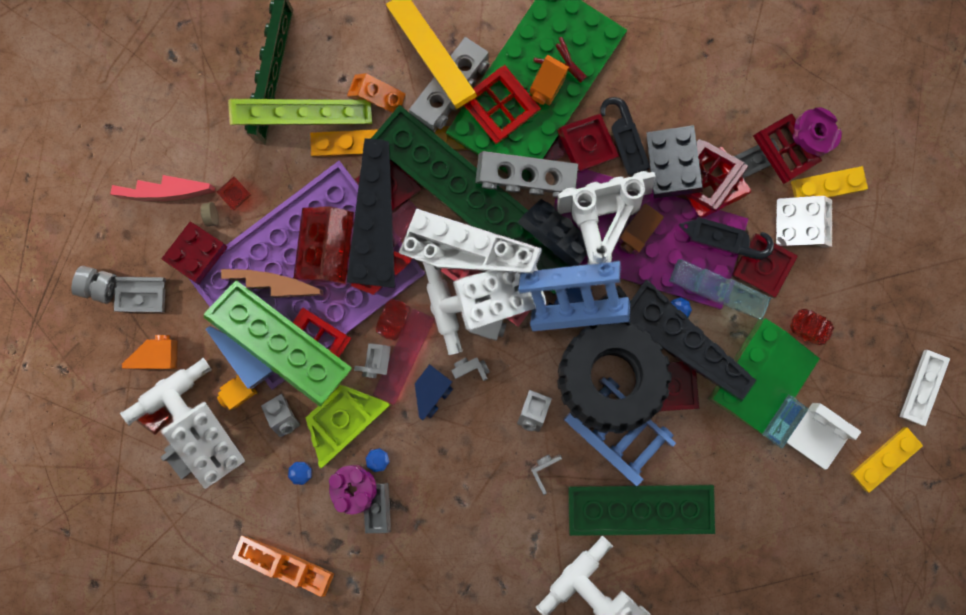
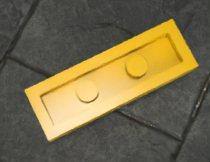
M863 166L791 181L794 198L812 196L831 198L868 189Z
M903 427L850 474L866 492L870 493L923 445L908 427Z

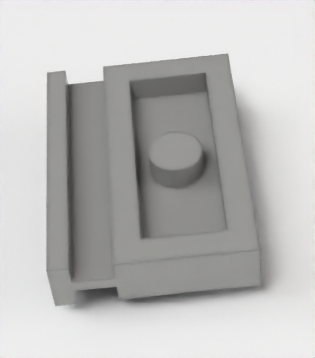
M115 277V312L165 313L164 286L166 278Z

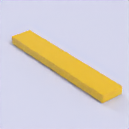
M391 0L386 3L387 9L454 107L458 109L477 97L474 89L411 0Z

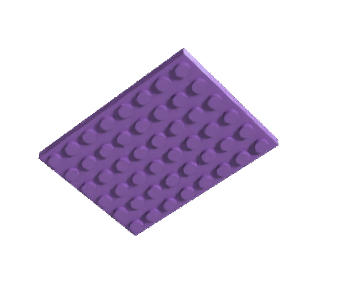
M338 161L226 245L228 248L199 285L192 280L190 281L209 307H211L235 282L221 279V269L254 270L299 280L321 289L323 296L274 298L271 296V289L249 290L292 323L302 307H304L344 334H348L423 277L425 272L416 260L413 259L405 269L395 276V288L383 287L375 295L351 286L352 283L346 282L358 184L342 163ZM393 232L394 251L399 253L402 242ZM238 280V282L246 287V280ZM309 321L304 332L314 339L321 328ZM324 331L318 342L328 349L336 338ZM277 373L265 379L272 390L286 381Z

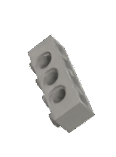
M465 37L451 54V58L459 69L463 66L471 68L468 71L461 72L473 88L478 75H483L489 67L488 51ZM434 77L411 106L409 113L435 133L438 128L442 129L445 126L449 113L457 109ZM435 102L443 104L440 108L432 107V104Z
M482 151L478 155L476 183L482 184V188L496 189L497 186L506 187V191L520 192V189L530 190L529 194L544 195V192L553 193V197L558 198V194L564 189L576 188L578 164ZM499 167L506 168L508 172L506 179L499 177ZM523 170L530 172V182L522 179L521 174ZM547 173L554 176L553 185H549L546 182L545 176Z

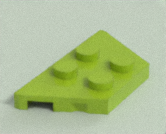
M340 385L321 407L317 406L306 417L319 467L323 468L382 414L390 404L355 389Z

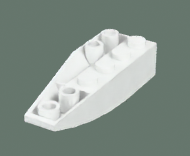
M416 209L399 253L439 268L533 273L542 249Z

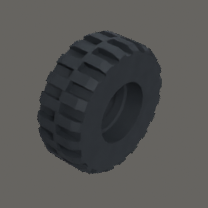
M629 322L628 325L622 323L599 324L586 327L571 340L562 355L558 367L559 379L557 380L558 389H560L562 394V402L571 410L569 413L575 419L577 417L583 422L582 425L589 429L593 427L601 433L614 432L615 434L637 429L661 410L664 400L669 395L668 385L671 382L672 376L668 372V366L670 365L668 356H664L661 352L663 347L660 342L655 343L650 338L652 334L649 331L645 330L642 332L637 329L638 325ZM607 355L617 356L631 365L636 376V385L630 395L615 400L607 398L597 391L591 379V370L594 363L601 357Z

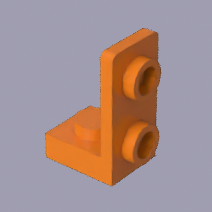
M364 73L355 74L347 97L353 100H366L393 113L399 105L402 106L405 93Z

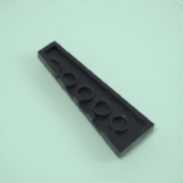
M364 139L346 282L395 288L390 143L386 140Z
M645 280L630 301V322L638 325L637 329L642 332L645 330L649 331L652 334L650 338L655 343L659 341L663 350L742 402L756 380L733 358L728 356L719 345L711 341L680 309L678 310L671 304L669 299L653 284Z

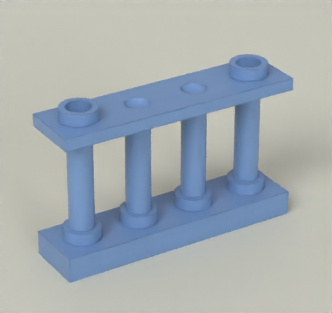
M620 261L521 273L519 293L531 292L536 307L532 309L530 326L532 331L630 322L629 297L619 298L615 283H620ZM605 284L608 299L594 301L590 286ZM580 287L584 302L569 303L565 288ZM555 290L559 304L545 306L541 291Z
M605 377L600 378L599 382L604 387L599 393L605 397L612 393L618 399L625 398L618 390L620 385L611 377L608 379ZM570 413L563 419L635 486H638L643 481V478L639 475L642 472L640 469L665 442L672 447L676 444L671 439L674 435L666 427L662 426L660 429L652 420H649L639 428L632 431L629 430L616 446L609 448L603 442L606 439L604 436L607 433L598 432L596 429L593 431L589 430L586 426L582 425L583 422L577 417L575 419ZM648 426L658 436L633 463L626 464L621 459L622 453Z

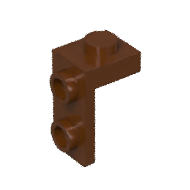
M644 204L619 237V247L627 254H634L636 256L645 246L646 241L663 220L664 216L648 204Z

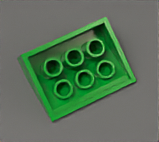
M763 318L757 321L733 358L756 380L753 387L743 401L740 402L718 386H715L708 400L769 439L770 437L765 432L787 399L792 401L795 399L820 358L788 332L767 318Z

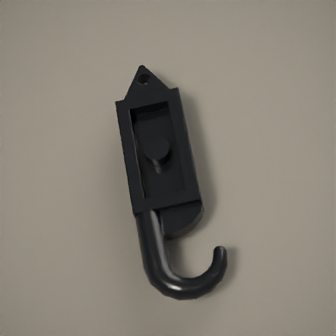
M610 97L604 100L600 112L602 117H604L608 105L614 104L619 108L622 118L613 124L611 133L626 176L633 177L638 172L647 171L650 165L628 105L621 98Z
M701 217L679 224V227L690 237L691 242L735 255L738 254L755 260H763L768 258L774 249L773 239L764 232H761L760 235L767 241V247L763 251L749 248L750 238L745 230Z

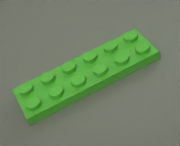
M237 280L204 313V318L320 407L351 372L352 368Z

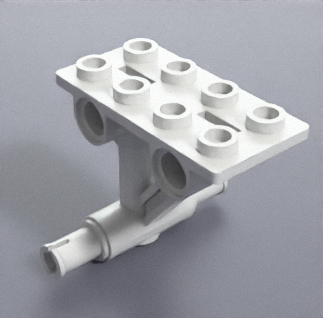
M641 171L634 174L633 177H615L606 183L593 182L580 189H564L558 194V212L560 214L572 212L574 221L581 228L588 255V265L611 262V254L630 215H634L640 210L643 195L652 193L656 178L655 172ZM617 212L602 242L597 225L599 222L598 216Z
M423 263L429 281L426 288L431 302V312L435 316L439 333L444 336L448 355L463 351L457 333L459 323L456 313L462 312L466 329L471 330L536 308L531 292L519 293L521 275L519 272L487 271L454 281L457 296L451 297L447 281L442 279L440 268ZM541 291L544 303L546 305L544 292Z
M202 358L188 369H180L168 378L158 381L153 388L139 396L140 398H138L139 401L120 414L130 426L145 414H153L166 406L173 416V423L162 429L161 432L203 488L206 489L244 463L245 459L205 402L191 409L180 396L193 387L194 381L212 371L206 360Z
M601 536L589 551H583L572 564L564 569L562 575L550 586L549 590L551 592L536 606L542 615H550L561 602H567L577 591L593 608L595 615H651L643 606H638L623 591L614 600L610 597H605L588 579L599 567L600 559L613 547L604 536Z

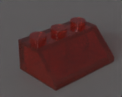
M335 207L302 208L293 279L334 284L346 283L354 212Z

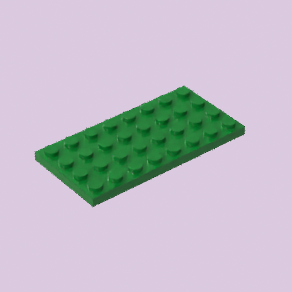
M535 0L479 84L505 65L529 93L531 85L542 65L534 62V58L545 59L549 55L566 64L556 48V44H560L559 37H563L572 61L587 77L580 83L567 71L564 83L550 106L546 103L544 105L537 103L541 110L498 144L492 141L465 106L462 107L446 131V135L477 155L482 151L543 159L559 136L557 130L567 124L625 36L627 29L582 0ZM500 80L490 87L500 101L511 94ZM484 91L475 98L486 112L497 105L487 91ZM514 97L504 104L514 118H517L525 111ZM501 108L490 115L500 129H503L511 122ZM499 167V168H498V169H500L501 171H503V172H505L506 174H508L506 168H504V167ZM527 170L522 171V179L528 182L531 178L530 172Z

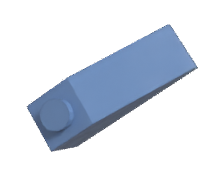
M211 326L206 328V331L248 389H253L275 373L219 329Z

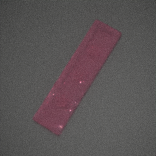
M413 308L389 359L387 375L382 374L373 396L393 405L396 404L435 318Z

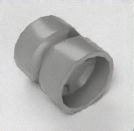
M81 265L76 270L72 280V294L87 299L91 297L94 301L108 304L115 294V277L117 276L105 271L98 273L97 269Z

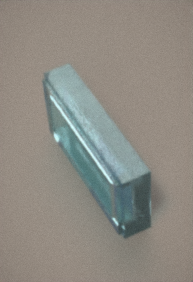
M788 395L762 435L783 449L808 411V408L793 396Z

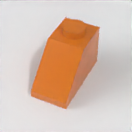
M547 55L531 85L529 94L532 95V99L539 104L544 105L546 103L550 106L564 83L569 67Z
M155 335V340H146L122 363V368L177 369L178 341L170 340V335Z

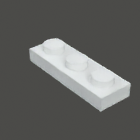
M929 350L923 351L899 417L921 426H926L950 358Z

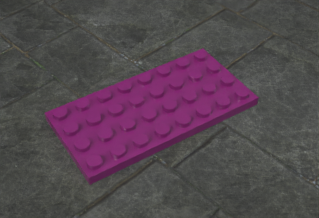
M584 170L577 173L576 189L584 188L593 182L606 183L614 177L591 170ZM653 190L652 193L643 195L641 207L644 204H648L663 215L664 218L636 256L624 252L617 242L611 254V262L620 261V279L640 286L643 285L645 280H648L660 292L721 310L738 254L735 255L690 241V237L679 227L680 223L696 220L699 217L689 200L676 196L654 199ZM558 198L555 199L553 206L557 212ZM722 210L702 217L741 230H746L748 218ZM572 212L561 214L563 217L570 219L573 225L581 231V228L577 226L573 219ZM617 212L598 216L599 222L597 225L602 242ZM636 214L630 215V217H629V219H628V221H627V223H626V225H625V227H624L622 233H623L624 230L627 228V226L629 225V223L632 221V219L635 217ZM588 255L578 266L588 265Z

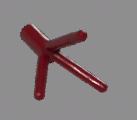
M559 37L560 44H556V48L566 62L565 65L569 67L568 71L581 83L587 76L572 61L563 37ZM540 58L533 59L534 62L540 64L545 60Z

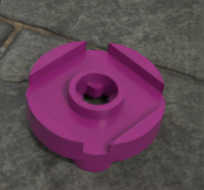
M816 107L805 111L797 118L794 126L793 140L808 153L820 157L839 145L842 132L841 128L838 130L836 125L838 120L830 111ZM818 127L819 133L822 135H817L814 129Z
M359 465L344 466L329 478L330 498L338 512L346 514L364 512L369 509V505L376 497L377 486L373 475L369 471L366 472ZM350 484L357 488L354 496L349 492Z

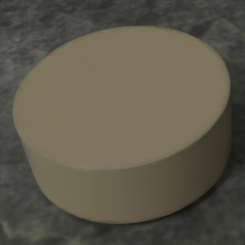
M213 202L203 203L201 206V217L207 227L218 224V212Z

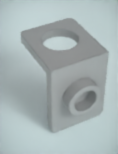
M560 454L552 458L550 455L544 456L537 460L538 465L531 468L543 495L547 493L537 471L561 460Z

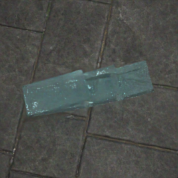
M683 259L677 260L669 282L759 320H763L771 297L733 279H727L708 269L699 268Z

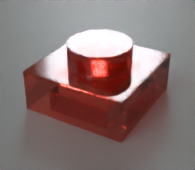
M235 176L217 191L218 195L232 210H236L251 196L249 191Z
M161 408L153 414H145L137 422L156 435L172 416L165 409Z

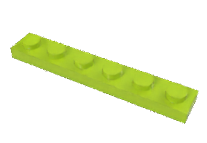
M228 100L230 125L372 124L371 103L366 100Z

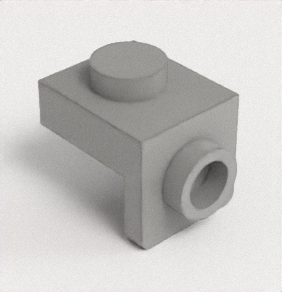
M368 343L365 367L354 366V370L362 371L363 377L376 378L377 374L387 375L391 346Z
M466 357L454 363L455 368L451 370L455 379L478 369L483 381L488 379L486 374L490 373L485 361L479 362L477 357L470 361Z
M282 394L261 405L270 428L279 437L290 434L300 426L299 421L293 415L286 398Z

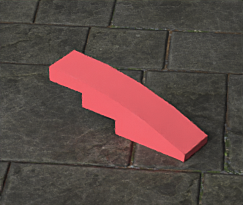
M163 175L161 184L137 180L136 189L112 185L110 195L120 199L136 201H173L214 193L215 187L209 183Z

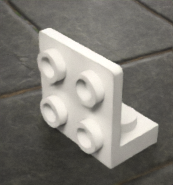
M826 196L777 199L776 244L779 246L818 245L820 247H832V200Z
M812 403L786 440V443L823 469H828L848 439L856 440L861 431L821 403Z

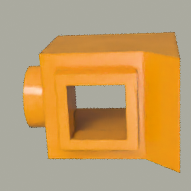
M237 374L236 378H232L220 387L221 391L218 393L217 399L225 409L228 407L229 410H233L257 394L258 391L255 387L248 389Z

